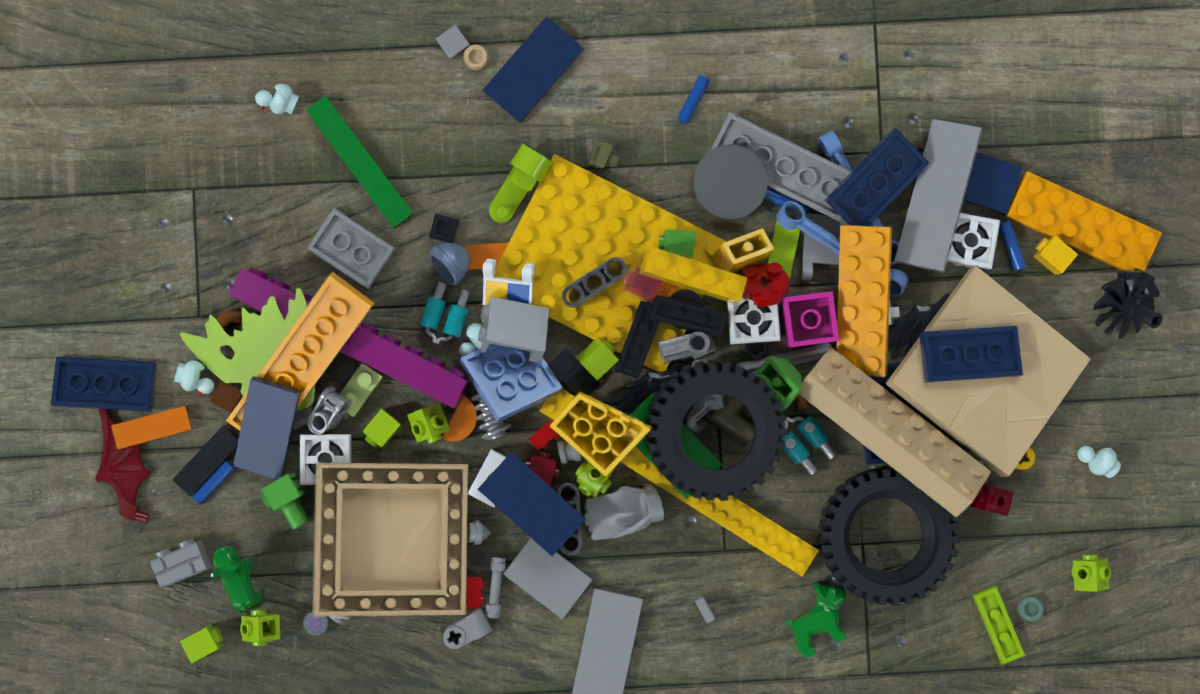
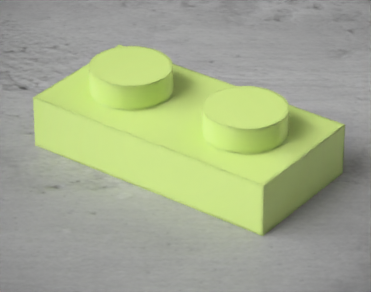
M361 363L340 393L341 396L352 401L347 413L353 417H356L383 378L382 375L364 363Z

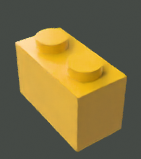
M762 228L722 243L712 257L719 269L736 273L748 265L753 266L764 262L774 251V247Z

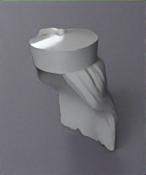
M644 484L642 489L622 486L610 494H601L596 498L590 497L585 499V525L589 527L588 531L591 533V539L593 540L618 538L647 528L653 522L663 521V500H661L660 495L652 484Z

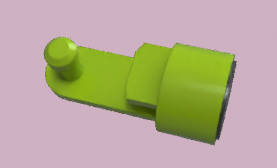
M522 143L510 162L514 167L489 206V214L496 222L504 223L509 221L526 193L532 190L537 181L542 183L553 165L551 159L527 144Z

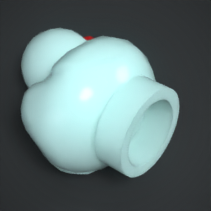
M286 84L275 85L276 92L274 97L267 90L257 92L255 101L261 107V110L270 106L271 111L278 115L285 112L292 114L299 96L293 94L291 87Z
M473 323L468 326L466 334L470 338L471 343L465 342L460 345L459 354L461 357L481 349L482 342L478 341L480 327H483L484 323Z
M191 360L186 364H178L174 382L181 383V387L185 391L197 389L198 395L201 397L203 394H210L214 389V383L211 379L202 378L199 380L201 371L205 369L203 364L196 360Z
M1082 446L1077 452L1079 461L1088 463L1089 470L1095 475H1105L1107 478H1111L1120 470L1121 463L1117 460V455L1112 448H1103L1095 453L1093 448Z

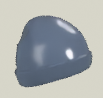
M444 242L433 246L429 253L430 260L437 273L444 281L451 285H457L465 276V273L468 272L471 256L461 245Z

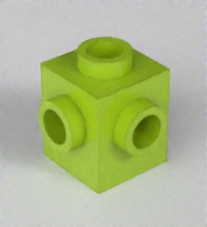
M440 403L407 415L417 443L427 440L428 444L442 439L441 434L450 431Z
M583 462L575 473L578 476L575 485L578 486V490L584 495H591L596 498L600 492L604 494L611 485L612 481L609 479L614 469L605 477L590 462L588 464Z
M1083 554V559L1073 560L1071 572L1074 578L1075 591L1098 592L1110 589L1111 569L1108 566V559H1099L1098 554Z
M266 609L251 610L250 615L241 616L242 624L240 631L242 641L252 642L253 646L268 645V641L280 639L279 614L266 613Z

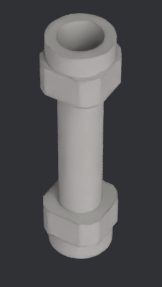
M491 557L490 570H492V578L485 617L500 618L501 605L499 604L501 578L502 571H505L506 558Z

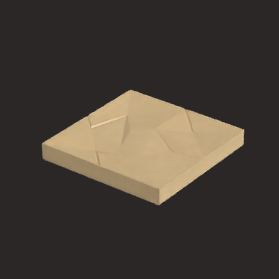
M975 266L967 271L924 332L1017 326L1023 376L925 383L919 337L886 382V385L963 447L969 449L1000 477H1007L1013 472L1091 359L985 272Z
M316 463L312 615L314 617L466 615L468 464Z

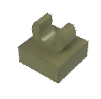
M597 142L588 165L604 169L605 165L616 167L619 157L611 154L613 145L607 142Z

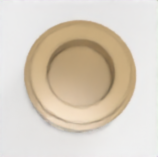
M471 45L465 50L464 62L469 69L479 71L488 64L489 57L484 47Z

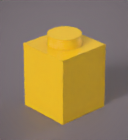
M1055 235L1048 239L1044 237L1035 247L1038 251L1033 257L1053 274L1058 275L1066 270L1078 254Z

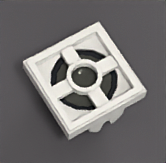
M960 213L947 262L953 263L956 266H965L967 268L977 266L978 268L991 270L1000 220Z
M743 297L738 303L727 302L730 344L781 341L778 304L762 307L754 305V301L748 298V301H746Z
M351 434L300 435V485H315L316 463H351Z

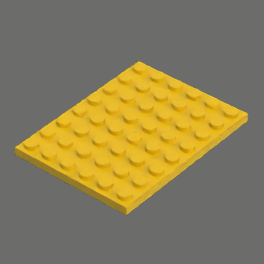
M554 154L551 159L553 165L533 194L496 267L495 277L522 280V268L525 267L526 263L534 264L532 305L549 308V318L593 340L598 338L603 343L607 340L617 350L616 352L621 354L640 301L653 305L655 295L669 298L677 291L689 290L639 274L646 249L651 247L658 249L659 235H664L666 229L696 233L694 253L691 260L716 268L718 266L712 255L722 243L727 241ZM613 257H618L625 262L627 271L624 277L609 288L576 308L567 307L563 303V290L577 279ZM612 263L608 266V271L611 275L618 276L622 273V267L618 263ZM592 276L587 280V285L590 289L596 290L601 287V280L596 276ZM569 290L566 294L567 301L570 303L578 302L580 300V293L577 290ZM695 292V293H697L701 298H703L704 294L699 293V292ZM659 322L643 365L656 372L665 371L670 361L663 363L658 342L682 336L686 330L677 329L670 324Z

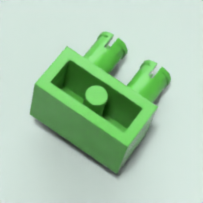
M297 472L287 474L261 489L263 492L261 497L267 508H272L273 511L282 510L293 530L310 521L300 503L301 498L309 492L305 485H300V477Z

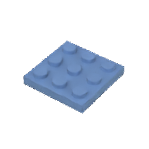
M490 344L486 352H481V349L461 357L459 363L498 423L562 391L563 387L543 357L539 363L529 361L530 351Z

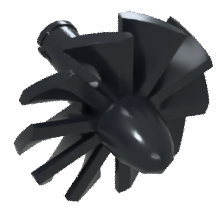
M1138 268L1134 270H1121L1117 272L1118 279L1107 282L1101 287L1105 291L1104 296L1094 304L1093 309L1112 307L1107 313L1100 314L1095 322V325L1099 327L1107 319L1113 317L1110 326L1104 331L1105 334L1112 335L1114 328L1122 322V329L1118 339H1123L1129 331L1130 320H1133L1135 323L1136 333L1141 330L1143 323L1153 329L1159 327L1162 323L1163 317L1160 313L1155 312L1154 298L1160 297V293L1153 282L1156 279L1150 274Z

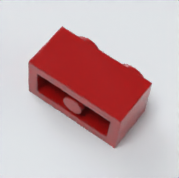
M553 419L528 439L538 451L540 449L542 451L549 446L548 442L551 439L555 441L560 437L550 427Z
M466 576V609H481V605H483L481 589L484 588V581L481 580L480 576Z

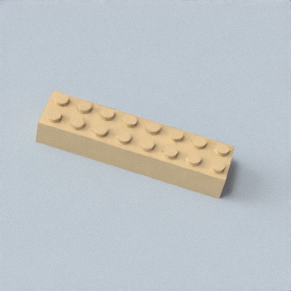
M832 347L828 349L801 383L802 390L799 395L955 517H958L973 502L991 473L989 469Z

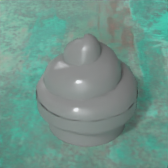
M479 520L467 523V543L480 545L491 534V531Z

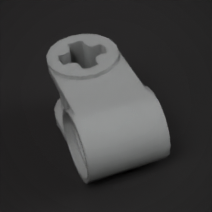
M330 385L322 392L308 418V427L314 434H322L337 428L342 417L351 406L352 401L337 393L333 385Z
M477 609L449 625L444 632L443 641L447 647L457 649L487 635L492 631V628L482 609ZM451 631L455 633L460 632L461 635L458 642L455 639H449Z

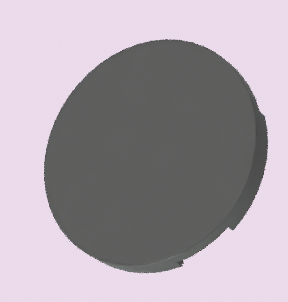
M723 145L709 151L698 163L694 174V190L700 204L709 213L724 219H737L752 213L762 203L768 189V174L763 162L756 153L741 145Z

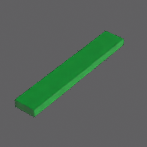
M326 95L307 108V113L391 226L396 228L411 217L413 212Z

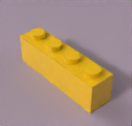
M654 247L646 249L639 274L730 303L741 301L747 281L746 277Z

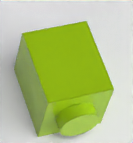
M598 338L576 357L596 380H599L619 361L614 355L617 350L607 340L603 343Z
M384 408L377 413L362 432L367 435L365 440L375 448L378 445L382 448L387 445L403 426V423Z
M213 624L180 641L191 664L224 646L222 643L223 636L217 627L214 628Z

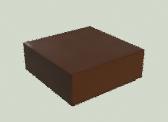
M221 380L210 402L232 413L243 396L241 388Z

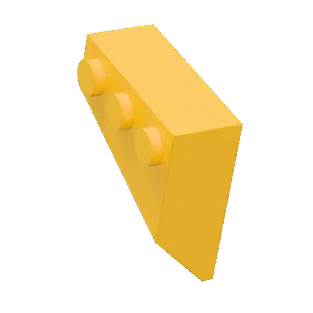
M582 392L578 393L550 425L553 430L605 477L652 428Z

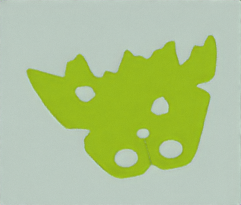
M297 288L296 299H289V312L285 320L278 309L274 296H271L268 299L267 305L262 307L260 316L256 313L250 314L246 309L242 308L243 330H234V336H229L215 317L210 315L209 321L205 323L207 338L180 332V337L199 360L223 382L242 383L241 394L244 396L249 388L250 379L260 374L307 308L306 300L301 289ZM229 345L235 352L232 359L226 358L220 351L221 346ZM315 385L297 410H302L313 404Z

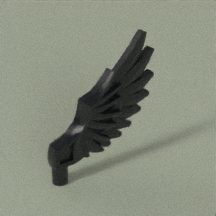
M945 293L939 301L930 306L915 305L909 313L894 320L896 325L888 330V349L897 346L893 351V355L896 356L905 350V355L908 354L920 337L919 333L924 332L951 294Z
M677 360L665 371H647L637 381L627 384L628 390L600 402L608 406H616L614 409L622 413L628 411L626 414L630 415L650 394L655 393V391L659 393L662 389L660 384L664 380L666 382L671 380L670 375L673 372L680 373L683 371L682 367L691 365L685 361Z

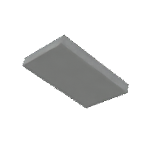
M335 208L332 209L307 247L309 251L367 289L371 288L396 250L395 247Z
M532 538L529 539L503 574L561 619L565 617L592 581L591 577L558 552L553 556L549 555Z

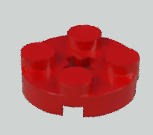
M779 263L748 265L743 268L741 276L746 277L747 281L742 297L746 301L748 298L754 301V305L766 307L780 303L782 297L785 294L786 296L788 295L789 277L782 270V266ZM761 283H768V286L763 287Z

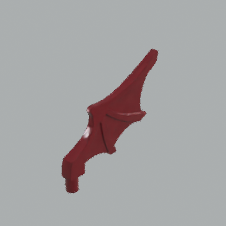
M99 409L103 430V453L96 481L107 482L114 488L118 497L119 514L132 521L147 524L150 514L139 511L140 506L136 505L138 488L151 472L150 469H145L141 461L140 450L142 443L117 450L111 425L116 423L111 418L108 410Z

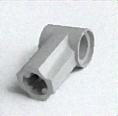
M692 332L659 341L658 345L662 361L665 363L696 354H703L709 349L710 340L705 333ZM695 336H699L703 341V345L699 350H695L691 345V341Z

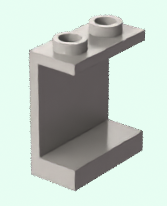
M491 297L488 304L483 305L480 319L484 320V326L480 327L478 341L482 342L481 352H486L490 344L530 351L529 361L539 363L545 353L549 308Z

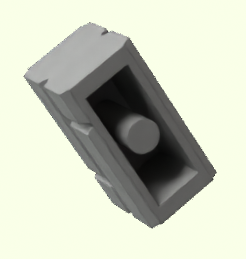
M193 538L179 543L180 549L171 552L170 548L155 553L157 558L151 560L150 564L161 589L212 568L211 561L201 540L194 542Z

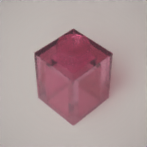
M637 266L634 271L629 269L622 282L626 284L624 290L650 304L663 281L639 274L640 268Z

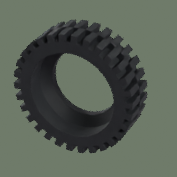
M708 360V363L699 361L695 362V366L686 365L682 367L683 371L680 373L673 372L670 375L671 380L668 382L664 380L660 384L662 387L659 393L655 391L652 396L654 399L653 405L649 404L647 408L649 418H645L644 423L652 428L645 435V439L648 441L646 446L652 456L653 463L672 485L676 486L683 493H689L697 499L704 497L707 501H714V498L728 501V496L730 495L735 499L742 497L741 491L745 490L751 493L755 490L752 486L757 482L759 485H762L766 481L762 477L766 472L770 475L774 472L775 469L771 465L773 461L780 462L781 456L777 454L778 450H784L785 442L781 440V436H786L787 429L782 426V422H786L785 414L779 410L782 408L780 401L774 398L776 394L756 374L726 361ZM710 395H728L742 402L752 416L754 423L752 445L747 454L730 467L724 469L701 467L694 463L683 449L680 438L682 420L688 409L698 400Z
M875 468L869 469L870 471L868 472L862 471L857 473L856 477L848 478L845 480L846 484L838 486L834 490L836 494L833 497H829L827 503H829L827 509L823 508L821 513L824 517L823 521L819 522L818 529L821 530V535L818 536V540L822 545L820 551L822 557L826 560L827 568L843 587L870 603L876 602L884 606L886 604L900 606V602L910 604L914 603L913 599L916 597L920 600L927 597L925 592L928 590L934 592L938 589L935 584L938 581L944 582L947 578L944 573L947 569L952 571L955 565L950 562L952 556L957 558L958 550L954 549L955 543L960 544V536L955 535V530L959 529L958 522L953 520V514L895 469ZM880 498H893L908 505L917 515L922 529L921 546L914 559L906 566L889 572L876 571L862 564L855 556L849 539L850 525L858 510L868 502Z

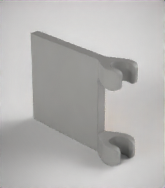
M805 214L806 218L839 239L840 225H848L843 219L839 222L827 215ZM804 233L801 280L809 281L813 276V263L839 265V255Z

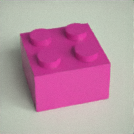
M833 291L782 298L780 305L786 348L839 341Z

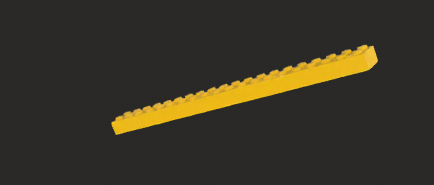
M562 389L560 393L545 401L540 412L555 420L575 396ZM636 446L620 461L802 577L819 551L737 498L735 499L732 495L728 496V501H721L718 498H714V501H707L704 497L697 499L692 495L685 499Z

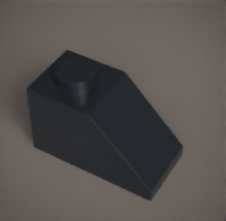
M567 348L548 364L576 395L579 392L589 395L600 385Z

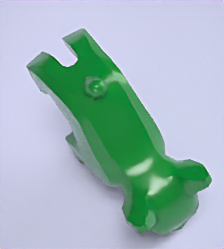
M228 545L217 548L213 559L215 571L210 576L211 578L221 577L222 584L233 608L243 613L247 612L249 608L255 609L261 606L264 602L261 592L253 590L251 572L254 566L251 559L240 560V556L235 549Z
M814 582L813 586L816 592L815 605L793 620H786V624L794 635L796 647L804 658L807 659L816 654L813 645L810 644L811 634L828 632L836 643L847 638L845 631L838 625L839 609L846 600L844 587L835 584L823 586Z

